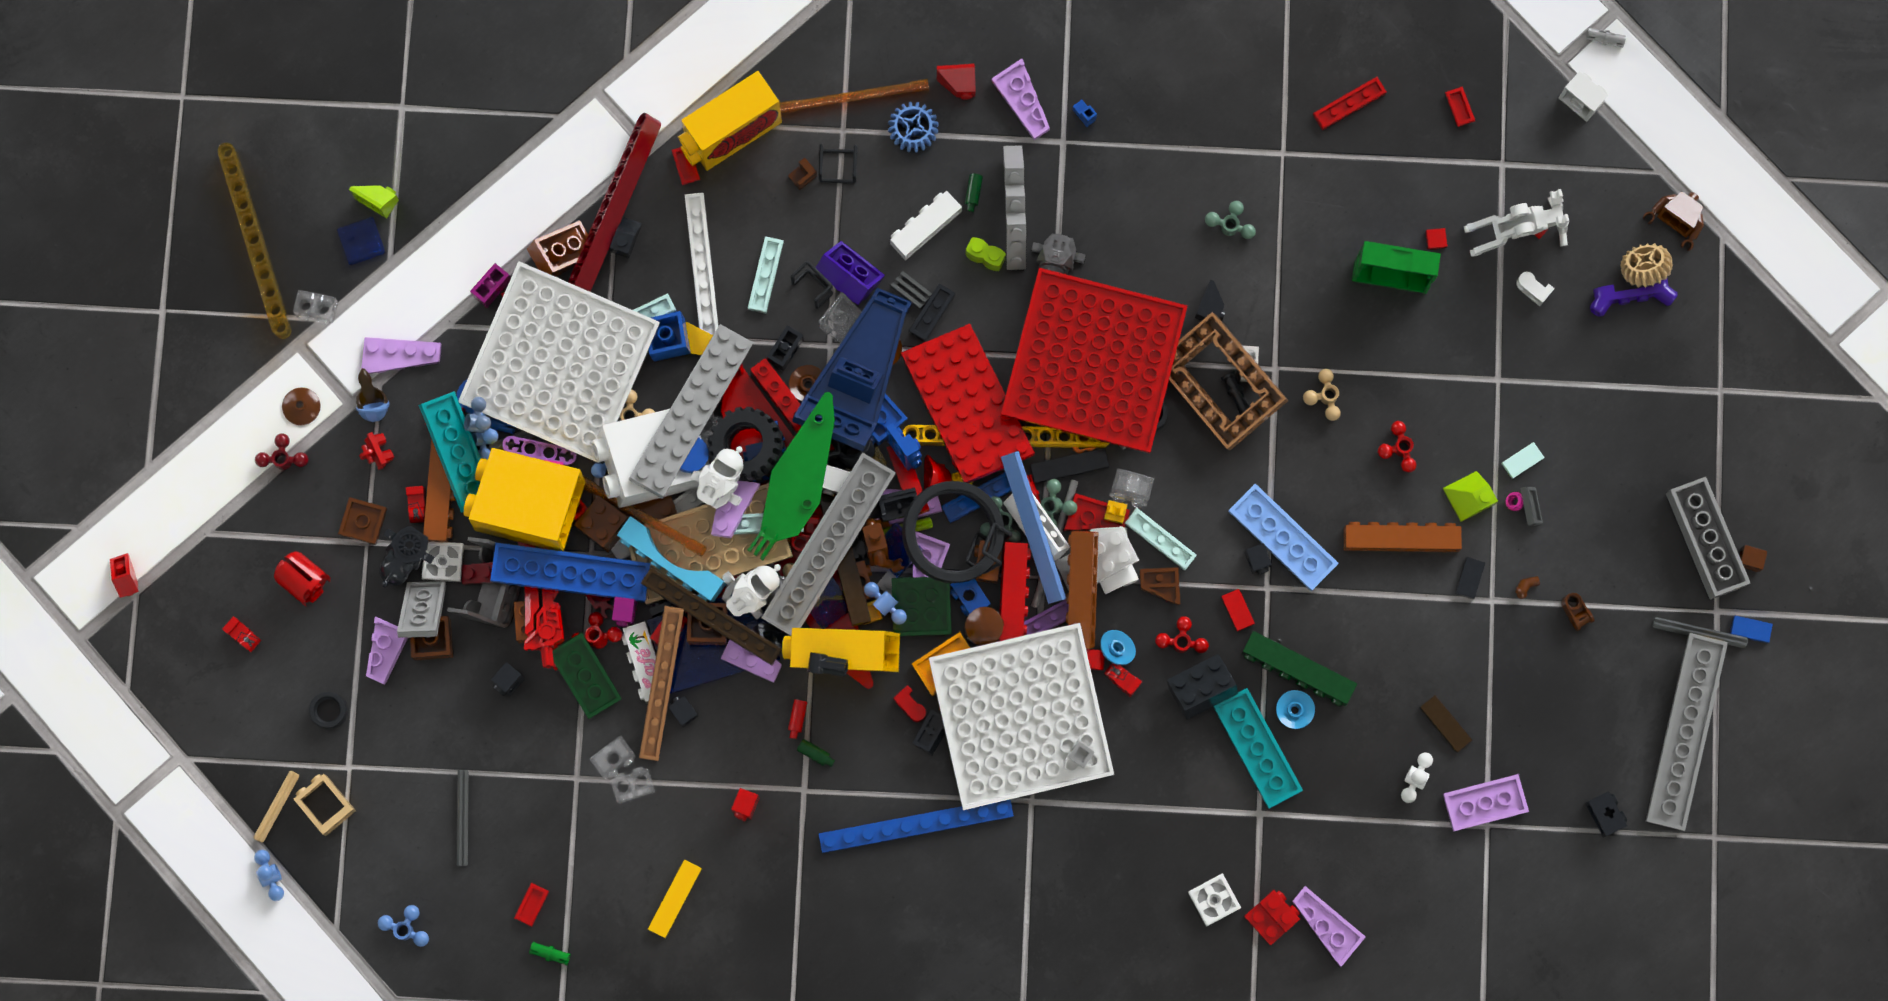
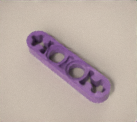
M508 436L503 440L502 446L504 451L540 460L546 459L563 462L565 466L572 465L576 460L575 452L558 445L515 436ZM510 440H514V444L520 445L519 441H522V452H517L519 450L517 447L509 450L505 444L509 443ZM527 444L535 446L536 450L533 454L525 452L524 447ZM545 448H552L554 450L552 458L544 456L543 451ZM557 449H560V454L564 455L567 452H571L570 455L573 456V459H569V462H566L564 457L559 456V460H555Z

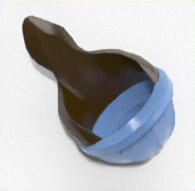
M362 368L358 375L361 390L356 396V410L363 419L377 422L384 418L390 404L386 395L372 385L370 374L366 369Z

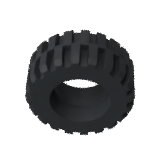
M738 407L735 408V412L730 410L725 412L726 417H719L716 420L718 425L712 426L711 431L713 435L708 438V442L711 444L708 447V451L712 455V462L721 450L730 449L733 438L740 431L756 429L763 437L761 451L752 460L743 462V470L738 481L753 482V480L759 482L763 480V476L769 477L771 470L783 455L782 449H785V443L782 441L784 436L779 429L780 427L768 414L759 409L754 410L752 407H746L745 409Z

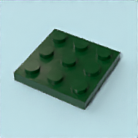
M930 577L891 578L892 597L898 602L894 608L896 610H904L907 615V619L903 624L898 625L893 622L894 633H900V636L952 634L950 583L940 582Z

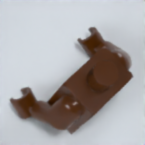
M1680 192L1678 195L1664 196L1652 207L1653 210L1651 212H1646L1643 216L1644 219L1647 215H1650L1652 220L1648 224H1652L1655 215L1658 214L1657 217L1685 238L1689 236L1680 245L1683 248L1685 242H1688L1690 247L1687 251L1694 247L1693 240L1697 239L1704 227L1703 214L1701 213L1703 206L1697 202L1699 196L1694 192H1690L1688 195Z
M882 517L867 519L864 527H862L861 534L870 567L876 565L892 569L894 573L904 569L905 567L900 564L903 562L901 558L892 561L888 555V547L883 529L893 524H890L889 521L883 522Z

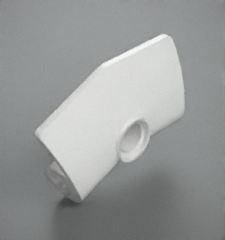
M1118 527L1095 528L1090 531L1099 532L1100 538ZM1123 527V529H1124V531H1125V533H1126V535H1127V528ZM1133 565L1101 581L1100 585L1104 593L1108 594L1122 586L1125 587L1137 582L1139 578Z

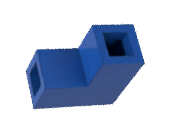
M1080 100L1073 106L1072 110L1086 127L1096 121L1097 113L1090 105L1087 106L1083 100Z

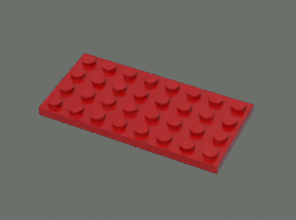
M971 324L901 352V357L963 482L971 483L1004 469L1001 460L1002 456L1019 451L1022 461L1034 456L1035 452L1019 420L1001 415L1006 394Z

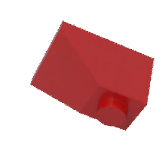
M974 64L937 66V81L955 97H961V99L966 100L975 96Z

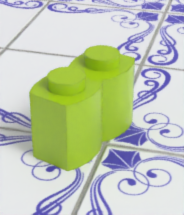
M975 237L971 238L965 253L971 261L983 263L985 267L993 271H1000L1006 256L1002 249L996 246H989L984 240Z

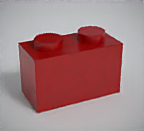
M740 788L731 808L732 812L735 813L734 816L743 821H746L747 818L751 820L760 799L759 795Z

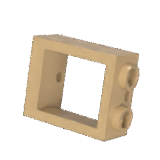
M318 774L311 780V785L297 791L294 801L324 836H327L356 810L327 775ZM325 782L344 807L322 825L302 800Z

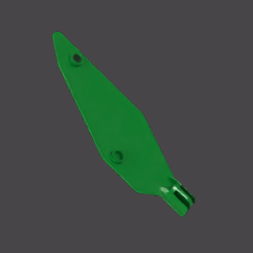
M830 392L824 393L771 471L761 529L747 549V551L751 552L762 537L763 540L753 554L757 557L767 542H770L760 557L762 561L777 541L798 536L820 504L835 422L833 396ZM816 416H822V421L817 422L815 420Z

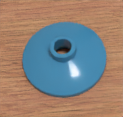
M1110 630L1101 637V651L1110 662L1116 665H1127L1134 659L1136 649L1128 635L1118 630Z
M1299 690L1288 691L1277 702V717L1288 728H1303L1314 717V702L1305 692ZM1292 707L1298 708L1297 714L1292 713Z

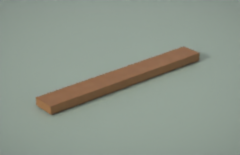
M664 607L639 758L659 760L684 613L682 608Z

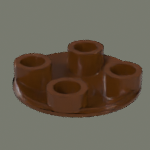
M979 607L968 615L965 630L967 636L978 645L996 642L1002 635L1004 621L996 610L990 607Z

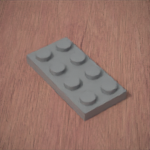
M445 581L407 582L397 629L398 638L437 636L446 592Z

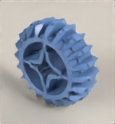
M909 102L907 108L902 104V110L896 108V114H891L892 120L888 121V125L892 126L888 128V132L892 133L890 139H896L894 144L898 145L901 143V150L906 146L907 152L914 148L916 153L918 152V147L925 150L924 144L931 146L930 140H936L934 134H938L936 127L939 126V123L935 121L937 116L931 115L932 109L926 111L925 104L920 108L919 102H916V106H912V102ZM915 114V116L911 119L905 117L907 115ZM922 117L929 125L928 131L920 124ZM898 124H901L906 129L905 137L898 131ZM916 124V128L910 131V126L913 127ZM914 136L922 137L917 140H911Z

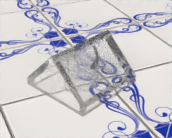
M841 292L818 321L819 328L841 344L862 311Z

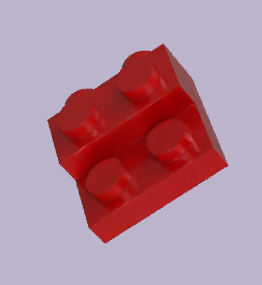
M1272 890L1244 916L1270 946L1300 920L1298 917L1300 912L1293 905L1290 907L1285 902L1287 898L1280 890L1278 892Z

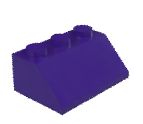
M842 241L827 251L816 266V269L836 290L842 292L850 301L857 305L862 303L872 293L885 276Z

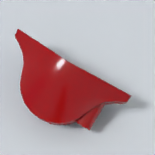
M930 455L925 456L924 490L937 483L952 481L951 473L945 467V464L937 463Z

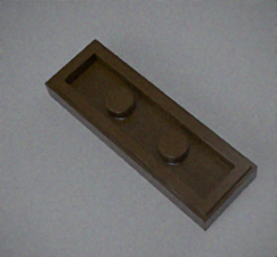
M1436 695L1420 707L1456 753L1472 741L1470 736Z

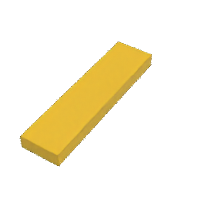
M684 859L648 930L666 939L702 868Z

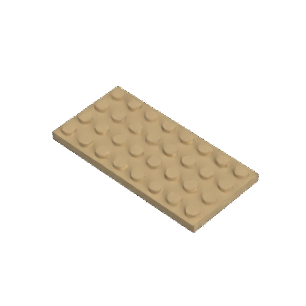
M769 483L759 487L744 514L764 513ZM707 504L644 525L649 528L657 549L670 563L686 570H708L720 579L728 571L734 577L752 571L759 566H767L793 557L788 539L777 541L762 561L760 557L770 542H767L757 557L753 554L763 540L762 537L751 552L747 551L758 534L733 535L732 538L712 536L711 532L716 509ZM632 545L629 547L632 561L650 563V568H654L675 581L666 574L668 571L665 568L658 569L651 564L652 559L647 556L645 559L635 553L637 550ZM679 578L676 579L675 582L682 586L683 581ZM647 588L646 605L665 600Z

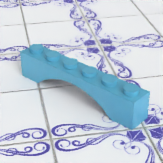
M631 516L617 534L621 538L620 542L628 548L631 545L637 549L635 553L644 559L646 556L652 559V565L658 569L665 568L668 571L666 574L675 581L679 578L683 581L682 586L689 591L695 589L699 592L697 596L705 601L710 600L714 602L726 585L722 579L708 570H686L670 563L657 549L649 528Z

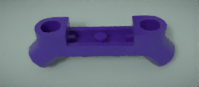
M1668 278L1667 280H1661V284L1655 283L1654 286L1647 285L1646 288L1615 292L1614 285H1608L1593 289L1595 299L1589 308L1594 315L1601 317L1605 315L1613 303L1626 305L1632 300L1645 302L1649 298L1654 297L1665 306H1670L1678 294L1677 291L1669 287Z

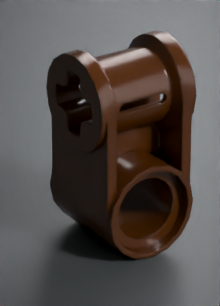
M1570 593L1562 598V608L1576 631L1581 630V627L1587 623L1595 621L1579 594ZM1569 597L1575 600V607L1568 605Z

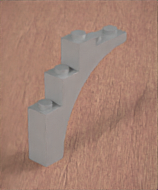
M1003 146L1007 270L1026 269L1022 146Z

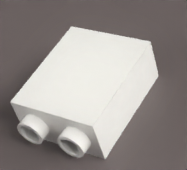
M670 409L602 425L597 439L592 440L591 446L594 458L597 463L605 462L609 474L603 476V487L606 496L609 499L616 497L619 508L660 498L629 481V477ZM679 470L664 497L697 489L699 482L690 478L693 473H685Z

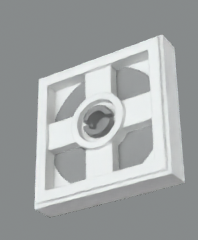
M428 541L426 552L435 558L431 564L423 560L422 580L461 582L464 544Z
M1223 873L1188 892L1206 927L1241 908Z

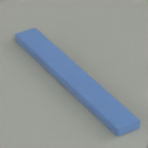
M1017 451L1002 456L1001 460L1048 604L1064 600L1066 595L1020 453Z

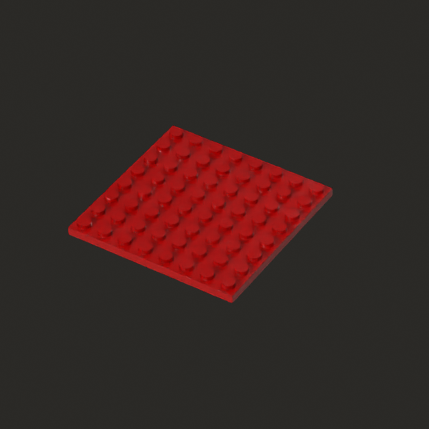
M1039 268L1001 415L1150 453L1188 305Z

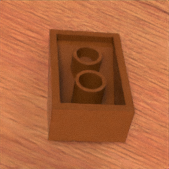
M579 220L533 240L528 246L527 251L538 270L556 277L575 266L588 233Z

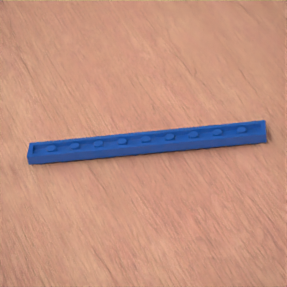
M1009 799L963 810L961 806L819 833L822 853L1010 818L1014 817L1011 800Z

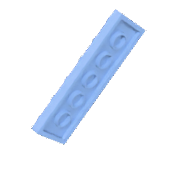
M1254 484L1229 509L1228 512L1261 544L1264 543L1265 547L1310 591L1338 565V562L1258 485Z

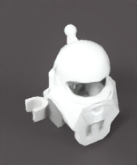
M737 447L736 451L731 449L721 450L710 465L704 466L701 473L699 471L693 472L690 478L699 482L697 491L699 500L707 505H711L715 509L727 504L728 501L735 506L741 503L742 498L733 493L738 487L737 481L743 470V459L739 454L743 450L742 447Z
M779 564L775 565L774 568L759 566L749 571L746 575H739L736 579L729 571L726 572L722 579L728 586H726L722 599L727 603L726 607L734 616H741L751 612L756 619L763 615L761 607L766 605V599L780 584L776 571H779L781 566Z

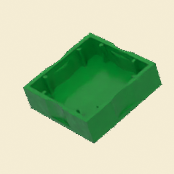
M1364 241L1355 258L1352 281L1427 294L1431 283L1438 276L1441 254Z

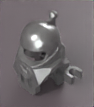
M1052 233L1044 241V245L1033 242L1032 252L1040 253L1037 258V263L1040 264L1039 268L1068 275L1069 271H1073V261L1084 264L1085 254L1076 253L1073 238Z

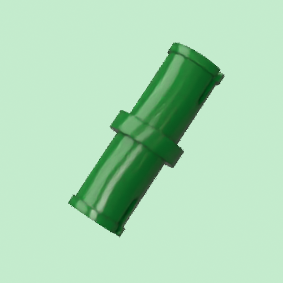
M536 942L532 943L531 950L529 951V954L543 957L546 961L550 962L552 960L566 966L571 956V953L557 950L554 946L547 947Z

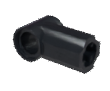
M810 652L807 672L846 676L848 671L847 659L828 657L826 654Z

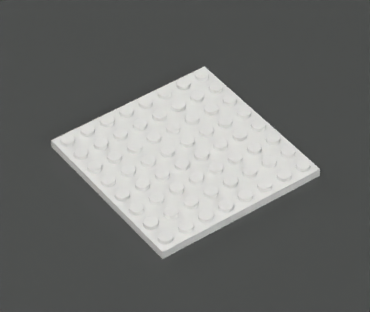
M518 261L459 398V403L472 408L471 401L475 397H482L486 401V408L482 413L596 462L591 442L597 439L602 425L618 422L660 322Z
M1080 623L928 658L963 810L1114 775ZM1077 741H1080L1095 752L1084 768L1067 757Z

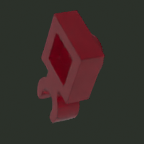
M585 595L594 609L601 608L602 616L608 619L605 612L608 609L613 611L614 606L608 604L612 599Z

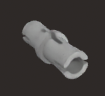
M1589 27L1586 39L1602 42L1604 45L1612 44L1624 47L1626 36L1611 33L1610 30L1602 31Z

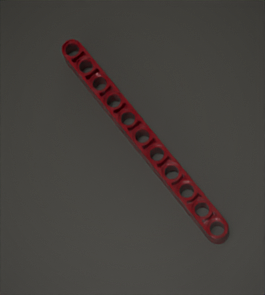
M645 112L639 116L580 252L578 261L568 280V283L591 292L661 128V121Z

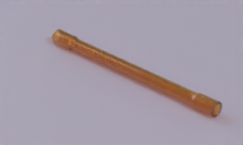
M927 79L872 89L803 100L779 102L781 113L837 103L906 92L929 90Z
M584 477L586 482L584 490L596 496L599 495L610 504L619 508L616 497L609 499L602 487ZM630 505L619 508L682 544L699 556L705 554L707 550L705 545L685 536L637 507Z

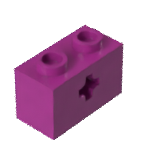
M494 263L470 292L476 300L488 308L509 284L511 277Z
M615 597L612 620L619 627L635 625L638 604L635 599Z

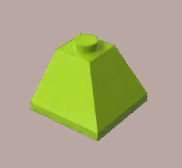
M380 185L351 186L349 189L355 200L386 219L399 201L395 195L396 191L388 186L386 189Z
M1477 471L1443 488L1460 522L1494 506L1498 502L1490 485Z

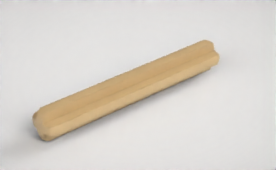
M289 771L254 835L255 840L261 843L264 842L295 786L299 774Z

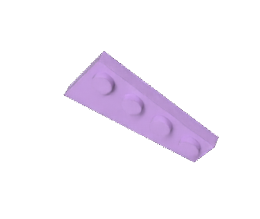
M1020 59L991 79L994 86L1034 140L1050 130L1029 74L1024 66L1023 59Z
M365 337L361 369L364 368L371 374L395 369L401 370L413 366L440 363L442 344L437 342Z
M1304 886L1292 902L1337 964L1342 967L1364 940L1365 936Z

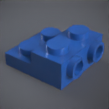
M886 393L876 429L870 438L872 443H876L878 446L887 439L886 426L893 423L897 428L908 419Z
M893 423L886 426L887 442L906 470L918 468L922 464L920 460L922 457L920 452L921 445L916 438L913 439L910 434L904 437L902 430L899 427L896 428Z

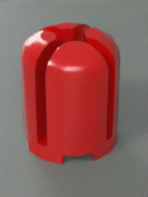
M294 551L284 557L286 562L281 560L276 566L274 572L275 581L304 606L309 601L314 603L323 594L322 587L326 581L330 582L331 577L301 552Z

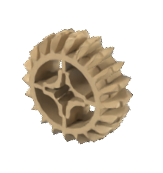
M1647 243L1645 246L1639 245L1638 248L1633 247L1632 251H1627V254L1623 256L1620 266L1621 273L1626 282H1629L1631 286L1636 284L1639 288L1641 285H1644L1646 288L1647 285L1654 286L1655 283L1661 284V280H1667V276L1671 275L1673 264L1672 257L1667 248H1663L1662 245L1657 246L1655 243L1653 245Z

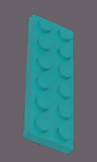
M454 391L419 405V408L462 513L464 512L467 496L470 493L477 494L480 481H476L475 473L481 457L471 432L464 429L465 416Z
M1248 688L1213 706L1268 809L1303 791Z

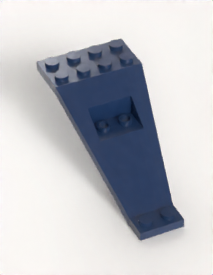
M879 288L875 290L873 296L805 396L792 422L802 426L824 393L830 392L833 396L835 419L832 439L864 451L877 426L905 316L911 307V301ZM816 416L815 420L821 422L822 416Z

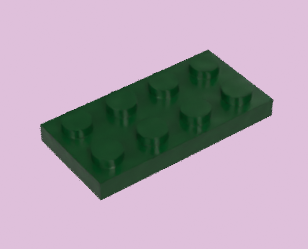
M582 632L553 649L554 663L588 719L622 699Z

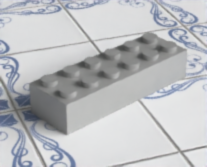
M1703 477L1669 490L1666 496L1709 599L1717 598L1749 585L1750 580L1707 478Z

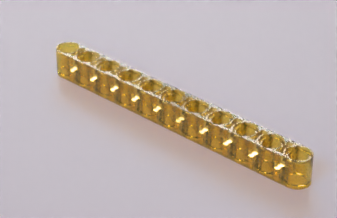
M223 143L218 147V156L273 333L278 338L286 339L291 334L290 322L242 165L233 145ZM227 150H232V153H231L230 156H228V157H225V156H224V153H225ZM231 168H237L236 173L229 174ZM237 185H243L240 191H234ZM243 202H248V206L245 209H240V205ZM247 220H253L251 226H245ZM259 237L257 243L250 244L252 238ZM258 255H264V259L262 261H256V257ZM264 272H269L267 279H261V275ZM272 289L275 290V293H274L273 296H271V297H267V296H266V294H267V292H268L269 290H272ZM275 307H280V312L273 315L272 310ZM280 325H286L283 332H277V328Z

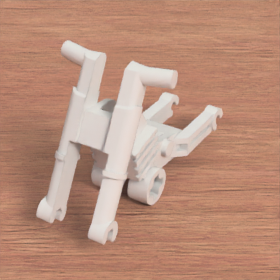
M1561 189L1549 192L1550 197L1548 201L1552 209L1543 210V206L1528 207L1527 203H1522L1510 207L1511 214H1507L1503 218L1493 215L1464 226L1465 233H1469L1493 224L1497 239L1470 250L1471 257L1505 245L1508 238L1517 239L1532 234L1535 235L1557 225L1560 247L1568 246L1566 232L1568 230L1569 217L1568 214L1563 215L1562 202L1564 200Z

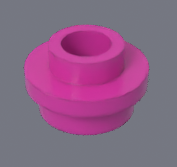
M1512 492L1506 497L1508 509L1519 511L1523 508L1524 504L1521 493ZM1518 499V503L1514 505V500Z

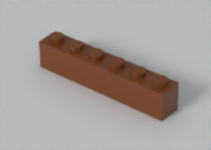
M431 439L423 534L428 537V541L449 542V539H452L453 527H450V521L454 519L452 501H455V496Z
M1349 522V525L1344 527V551L1459 552L1462 549L1461 526H1456L1455 523H1445L1444 526H1437V523H1426L1425 526H1418V523H1406V526H1402L1397 522H1389L1387 525H1379V522H1369L1368 525H1360V522Z
M1072 531L1068 538V545L1071 546V551L1067 560L1068 566H1070V573L1067 575L1069 593L1066 596V603L1069 604V611L1066 613V623L1068 625L1080 623L1086 649H1091L1095 647L1099 532Z

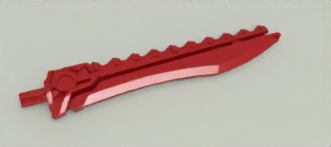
M518 542V546L536 548V546ZM524 586L525 635L528 637L524 643V650H541L543 668H551L554 666L552 649H555L556 646L564 642L561 606L558 602H554L559 591L542 589L543 607L540 609L539 589ZM535 616H536V630H535V627H534V617H535Z

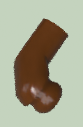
M1535 576L1520 580L1515 589L1517 597L1525 599L1530 587L1540 585L1539 577Z

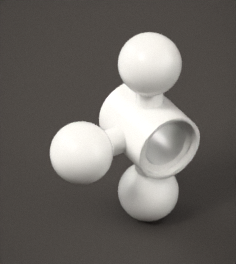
M1421 753L1417 758L1418 768L1411 766L1404 781L1409 783L1410 786L1401 792V798L1406 803L1415 801L1417 797L1416 787L1423 790L1430 774L1424 771L1425 768L1430 767L1433 763V758L1429 753Z

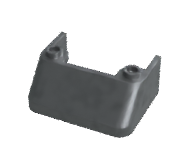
M468 537L467 541L481 546L479 551L480 561L482 563L493 562L496 542L488 539ZM502 583L482 584L478 601H467L463 610L448 607L447 611L470 620L505 628L511 623L514 613V602H517L521 586Z

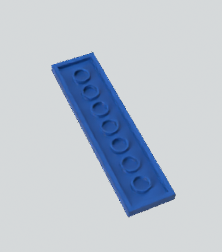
M496 543L490 582L608 598H630L638 602H645L647 588L641 582L650 569V563Z

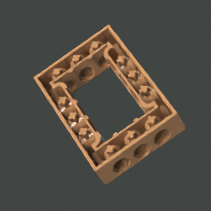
M1210 313L1179 340L1169 380L1228 450L1233 449L1289 401L1215 313ZM1211 342L1228 358L1227 360L1234 365L1240 372L1239 374L1251 385L1252 390L1261 397L1255 403L1252 402L1250 404L1251 407L1244 413L1237 415L1233 422L1228 419L1185 367L1190 360Z

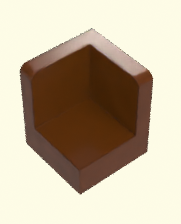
M804 157L799 161V167L792 171L788 177L801 190L817 177V171Z
M1748 545L1741 547L1739 556L1744 568L1755 572L1762 571L1767 551Z

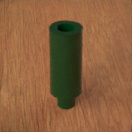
M969 174L964 203L967 205L966 211L974 212V207L978 206L983 176L980 174Z
M805 739L801 741L797 748L798 752L822 766L827 764L832 767L835 762L834 759L830 758V753Z

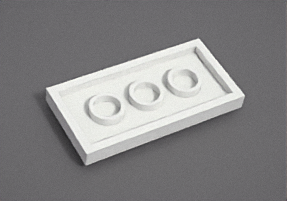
M1122 526L1098 539L1097 583L1139 561ZM1067 555L1055 561V564L1069 590L1067 575L1070 573V566H1068Z

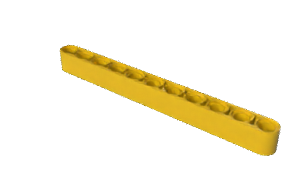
M908 425L903 430L904 437L909 431H914L917 434L916 439L921 446H945L935 425ZM1022 426L1024 432L1031 435L1029 442L1032 447L1105 448L1110 444L1092 438L1083 442L1079 440L1076 434L1049 427ZM931 431L936 434V437L930 440L925 437V434ZM1047 433L1050 435V440L1043 441L1040 435ZM1062 433L1068 434L1070 439L1068 441H1062L1060 440L1059 435Z

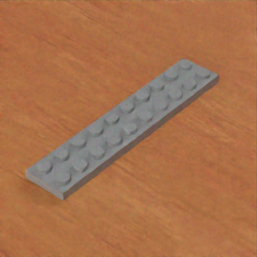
M721 324L719 325L633 470L629 481L663 499L751 349L752 341Z
M865 453L861 454L761 617L762 619L790 636L792 635V628L802 627L896 472Z
M1693 633L1688 634L1645 822L1681 831L1686 829L1728 642Z

